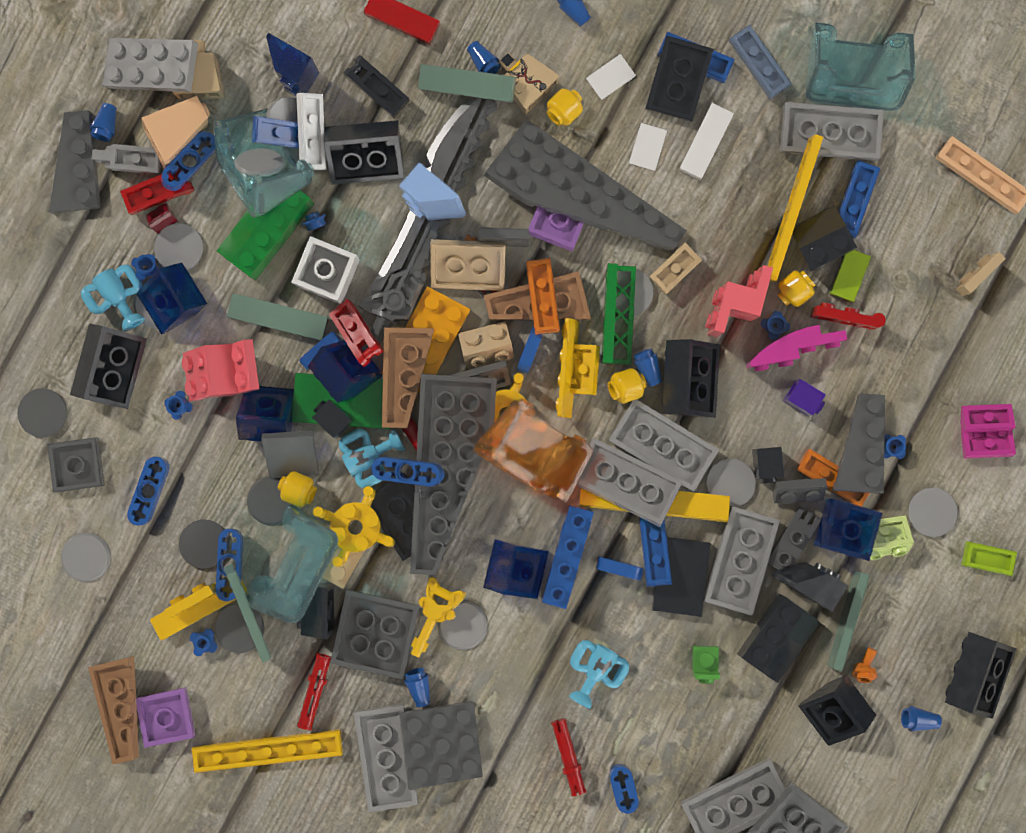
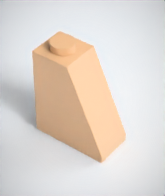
M197 96L142 117L143 129L164 169L198 133L203 132L208 127L210 112L204 102L200 103Z

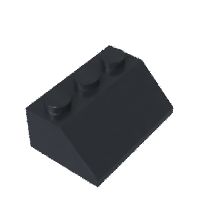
M398 120L325 127L324 147L331 185L404 178L402 143Z
M89 323L70 395L128 409L147 338Z
M692 339L666 340L662 414L716 418L720 344Z
M779 593L741 646L737 655L778 683L820 622L800 606Z
M968 632L967 637L962 642L960 659L954 665L952 682L946 689L945 703L971 714L993 719L1017 648Z

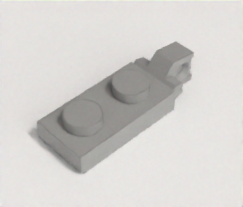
M112 144V146H107V151L96 149L92 151V160H95L96 163L105 164L106 169L161 175L162 164L154 148Z

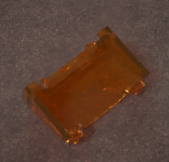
M522 398L520 401L514 400L477 441L472 452L534 491L567 503L594 449L586 445L587 440L576 434L573 437L566 436L535 415L536 411L533 409L534 405L531 402Z

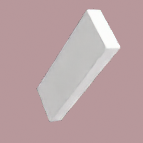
M297 93L300 170H326L323 94Z
M714 103L711 104L679 168L680 171L701 181L734 113Z

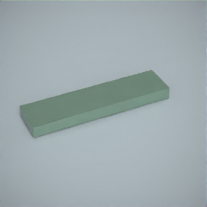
M421 64L418 89L513 103L516 77Z
M235 293L232 294L227 313L228 318L320 341L324 338L329 320L327 316Z
M230 564L224 567L225 573L262 663L270 660L271 655L234 565Z
M854 570L827 663L829 667L842 671L870 578L869 574Z

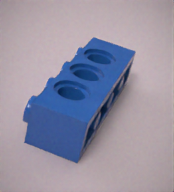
M568 505L542 596V603L567 609L594 512Z

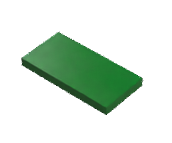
M295 373L292 422L318 424L312 418L316 414L314 409L323 400L327 402L330 399L354 420L350 426L391 429L382 428L383 379Z

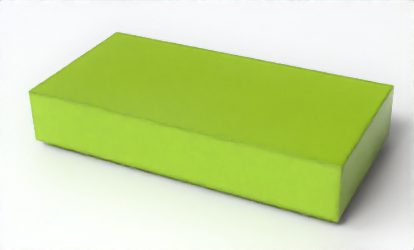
M856 250L844 255L829 295L853 303L871 256Z
M966 541L961 565L1013 576L1017 552Z

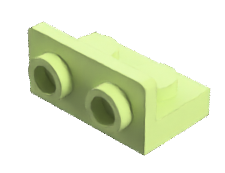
M906 515L857 522L855 526L861 546L859 554L861 559L878 560L886 555L900 557L906 555L914 543Z

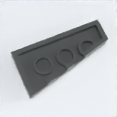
M89 110L64 113L49 212L52 214L101 208L97 165L95 160H92V151L95 149L94 138L91 136L92 113Z
M864 393L857 395L850 421L849 434L845 439V448L842 459L839 461L836 481L833 483L832 491L882 494L884 492L885 395Z

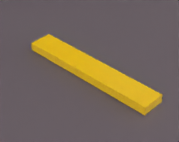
M815 134L808 139L767 265L773 267L770 278L771 282H775L778 279L823 136Z
M581 488L579 507L629 512ZM678 491L666 516L728 522L730 496Z
M341 729L192 747L194 773L343 755Z

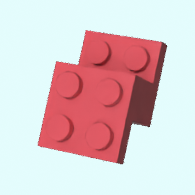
M763 265L757 271L755 270L753 275L750 274L746 286L727 281L722 287L715 290L711 303L715 305L714 311L708 315L705 328L709 329L708 336L717 338L725 332L729 316L750 322L761 316L773 267Z
M253 339L241 340L233 344L204 345L183 353L182 368L186 375L185 392L188 395L189 402L211 397L236 396L259 389Z

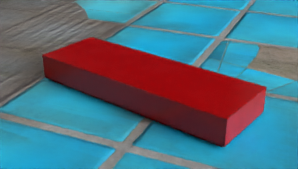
M369 0L363 11L364 15L428 45L431 44L440 25V20L397 0Z

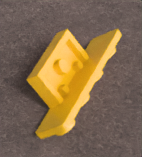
M565 318V324L562 327L563 349L560 351L561 373L558 376L559 398L556 400L557 416L563 418H572L574 394L596 395L600 346L578 344L580 322L572 318Z
M241 579L242 587L245 591V594H247L248 590L243 580ZM229 580L227 586L222 588L223 592H227L228 597L230 593H233ZM203 582L192 588L193 594L185 598L182 594L169 601L171 606L151 618L150 622L159 639L164 640L234 600H220L216 595V582L210 585H206Z

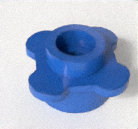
M318 211L305 216L306 221H303L301 224L306 226L307 231L317 229L326 225L324 220L326 215H320Z
M141 255L131 261V265L136 269V278L138 280H145L146 277H156L160 274V269L156 267L154 255Z
M774 311L771 317L768 319L764 318L761 321V327L766 329L771 340L778 339L781 333H786L790 330V324L786 322L780 311ZM774 323L778 325L777 328L773 327Z
M177 391L175 396L167 398L164 402L166 410L175 420L181 419L184 413L191 412L193 409V405L187 401L184 391Z
M889 434L884 435L885 459L889 457L903 459L905 457L906 438L903 435H898L897 437H891Z
M205 629L204 632H194L190 635V641L194 645V655L202 656L203 653H214L217 650L218 646L215 643L214 631L212 629ZM202 640H205V641H206V644H205V645H203V644L201 643Z

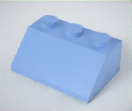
M420 162L399 185L403 192L402 198L410 207L409 210L418 218L424 216L430 221L463 218L466 215L459 195Z

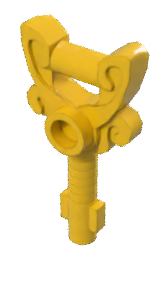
M435 577L429 578L426 597H422L419 600V605L424 608L422 612L427 617V620L419 637L414 638L411 644L413 649L410 654L420 658L421 653L426 652L429 646L427 641L436 622L442 623L445 620H453L456 614L453 609L463 601L466 592H451L441 587ZM435 595L449 601L448 604L439 605L434 599Z

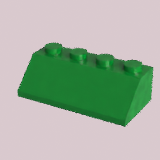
M275 174L216 252L256 281L315 203L290 182Z

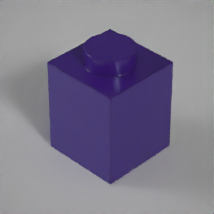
M798 379L791 386L783 402L808 417L813 416L814 413L819 414L825 405L823 399L826 394L802 379Z

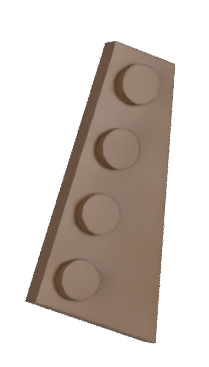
M579 271L554 277L558 319L591 320ZM529 284L483 295L489 320H533Z
M384 328L382 428H408L421 381V374H423L432 341L433 328Z
M134 656L88 667L112 764L132 761L138 758Z

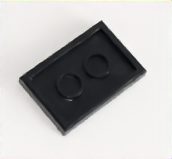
M666 35L645 109L692 122L714 49Z
M390 481L375 491L376 494L370 507L378 515L385 535L394 538L395 544L393 547L402 561L411 557L415 487L413 484Z
M667 537L672 584L654 587L652 611L702 617L711 543Z

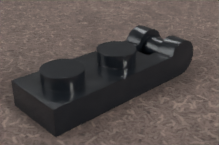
M358 55L354 60V65L351 68L347 67L343 72L344 76L360 88L392 118H395L410 101L409 97L366 59ZM362 70L366 71L367 73L362 78L358 76Z

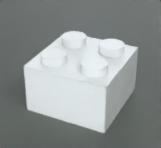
M310 236L291 283L301 289L341 304L360 259L356 254Z

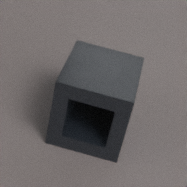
M330 399L327 402L324 400L320 402L314 409L316 414L312 417L335 439L354 422Z
M782 447L752 449L755 479H762V483H774L777 481V477H784Z

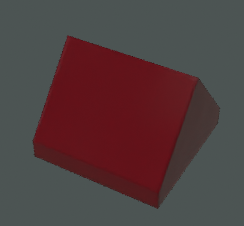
M167 203L146 214L150 228L157 234L165 227L178 222Z

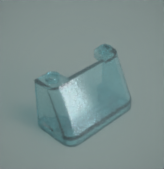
M816 22L812 31L807 73V99L817 103L884 111H895L904 105L916 79L914 34L894 33L886 38L883 45L836 40V27Z
M267 109L214 122L217 161L253 218L263 216L309 185L314 177L312 165L304 159L298 160L296 163L286 147L252 142L253 117H267ZM263 148L279 153L285 159V166L274 175L265 177L260 175L249 176L239 172L235 167L234 161L244 151Z
M288 504L282 516V525L287 531L295 534L277 574L275 578L266 575L255 577L245 594L252 609L287 623H296L302 619L337 547L338 536L330 527L301 509Z

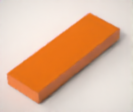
M551 259L526 261L535 335L560 332Z
M807 449L795 470L810 479L825 478L828 490L857 508H861L870 493L832 491L833 483L836 481L838 474V465L815 451Z

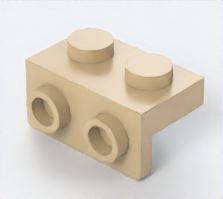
M506 321L458 333L467 370L504 360L506 362L515 358Z

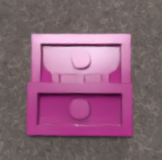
M1012 404L961 407V441L964 459L1013 457L1016 454L1012 432L1016 427Z

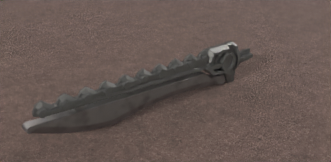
M469 97L445 123L426 155L424 167L444 183L464 139H468L447 182V186L454 192L466 186V178L462 174L474 167V159L470 155L482 148V140L479 139L478 135L489 129V121L486 119V116L497 110V102L495 100H486L472 130L470 126L484 98ZM409 211L405 224L375 281L370 286L371 295L365 296L359 304L360 308L366 309L367 312L377 316L371 333L378 343H382L384 328H388L390 322L409 321L423 288V282L426 281V273L423 272V268L431 264V239L442 240V235L438 231L450 224V219L429 221L407 269L403 270L426 221L424 216L418 218ZM394 274V275L392 276L390 282L388 283L387 287L385 288V286H386L388 280L390 279L391 275Z

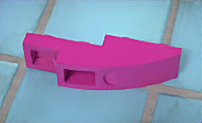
M815 325L792 332L760 350L746 363L747 369L754 367V371L758 372L768 370L770 364L778 363L779 368L794 365L793 360L800 358L799 349H801V354L816 351V346L825 345V349L841 347L840 342L847 340L846 330L821 334L820 326Z

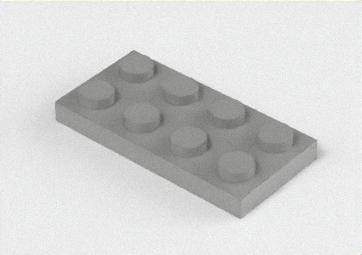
M109 38L102 86L108 89L191 92L198 43L194 40Z
M785 102L783 106L780 153L803 155L808 139L816 134L823 136L818 156L878 161L881 152L884 110Z
M637 399L631 402L608 440L642 462L683 481L682 486L692 492L695 491L719 451L716 447Z
M595 438L592 439L571 479V483L661 527L683 482Z
M734 506L730 507L729 520L724 527L704 596V602L753 616L780 520Z
M404 704L354 712L368 813L415 806L419 803L417 789L409 790L407 785L399 713L405 712Z
M767 758L680 803L695 833H738L754 825L782 794L785 787L771 759Z

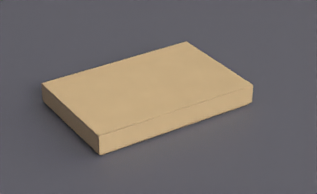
M431 239V288L503 291L505 289L506 242Z

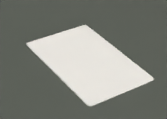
M619 54L586 79L600 99L603 100L636 75L622 55Z
M641 123L629 163L655 171L667 130Z

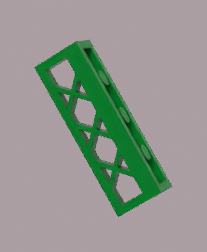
M614 263L606 265L601 364L631 365L636 266H618V264ZM618 271L630 272V283L624 288L617 283ZM630 286V292L628 295L625 292V290ZM621 293L629 300V307L622 313L616 308V298ZM629 310L628 320H627V319L625 318L624 314ZM615 312H617V314L619 315L616 319ZM620 318L628 325V331L622 337H619L615 332V322ZM626 336H627V345H626V343L622 340V339L625 338ZM619 342L627 349L626 360L613 359L614 347Z

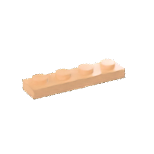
M953 136L948 139L935 157L1013 214L1019 213L1025 205L1026 188Z

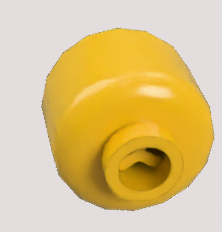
M565 88L560 89L547 102V116L558 126L570 125L583 111L582 97L573 89L571 91Z
M794 270L778 283V288L781 291L778 296L786 306L791 303L795 307H800L814 295L813 287L816 285L804 271Z
M632 368L614 373L608 382L610 396L613 400H617L622 404L640 399L644 394V388H646V380L643 374H639Z
M295 471L289 473L287 477L283 476L278 484L281 500L300 508L306 504H311L317 491L312 478Z

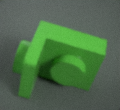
M693 645L692 676L695 679H699V683L712 684L714 680H720V673L718 672L719 647Z

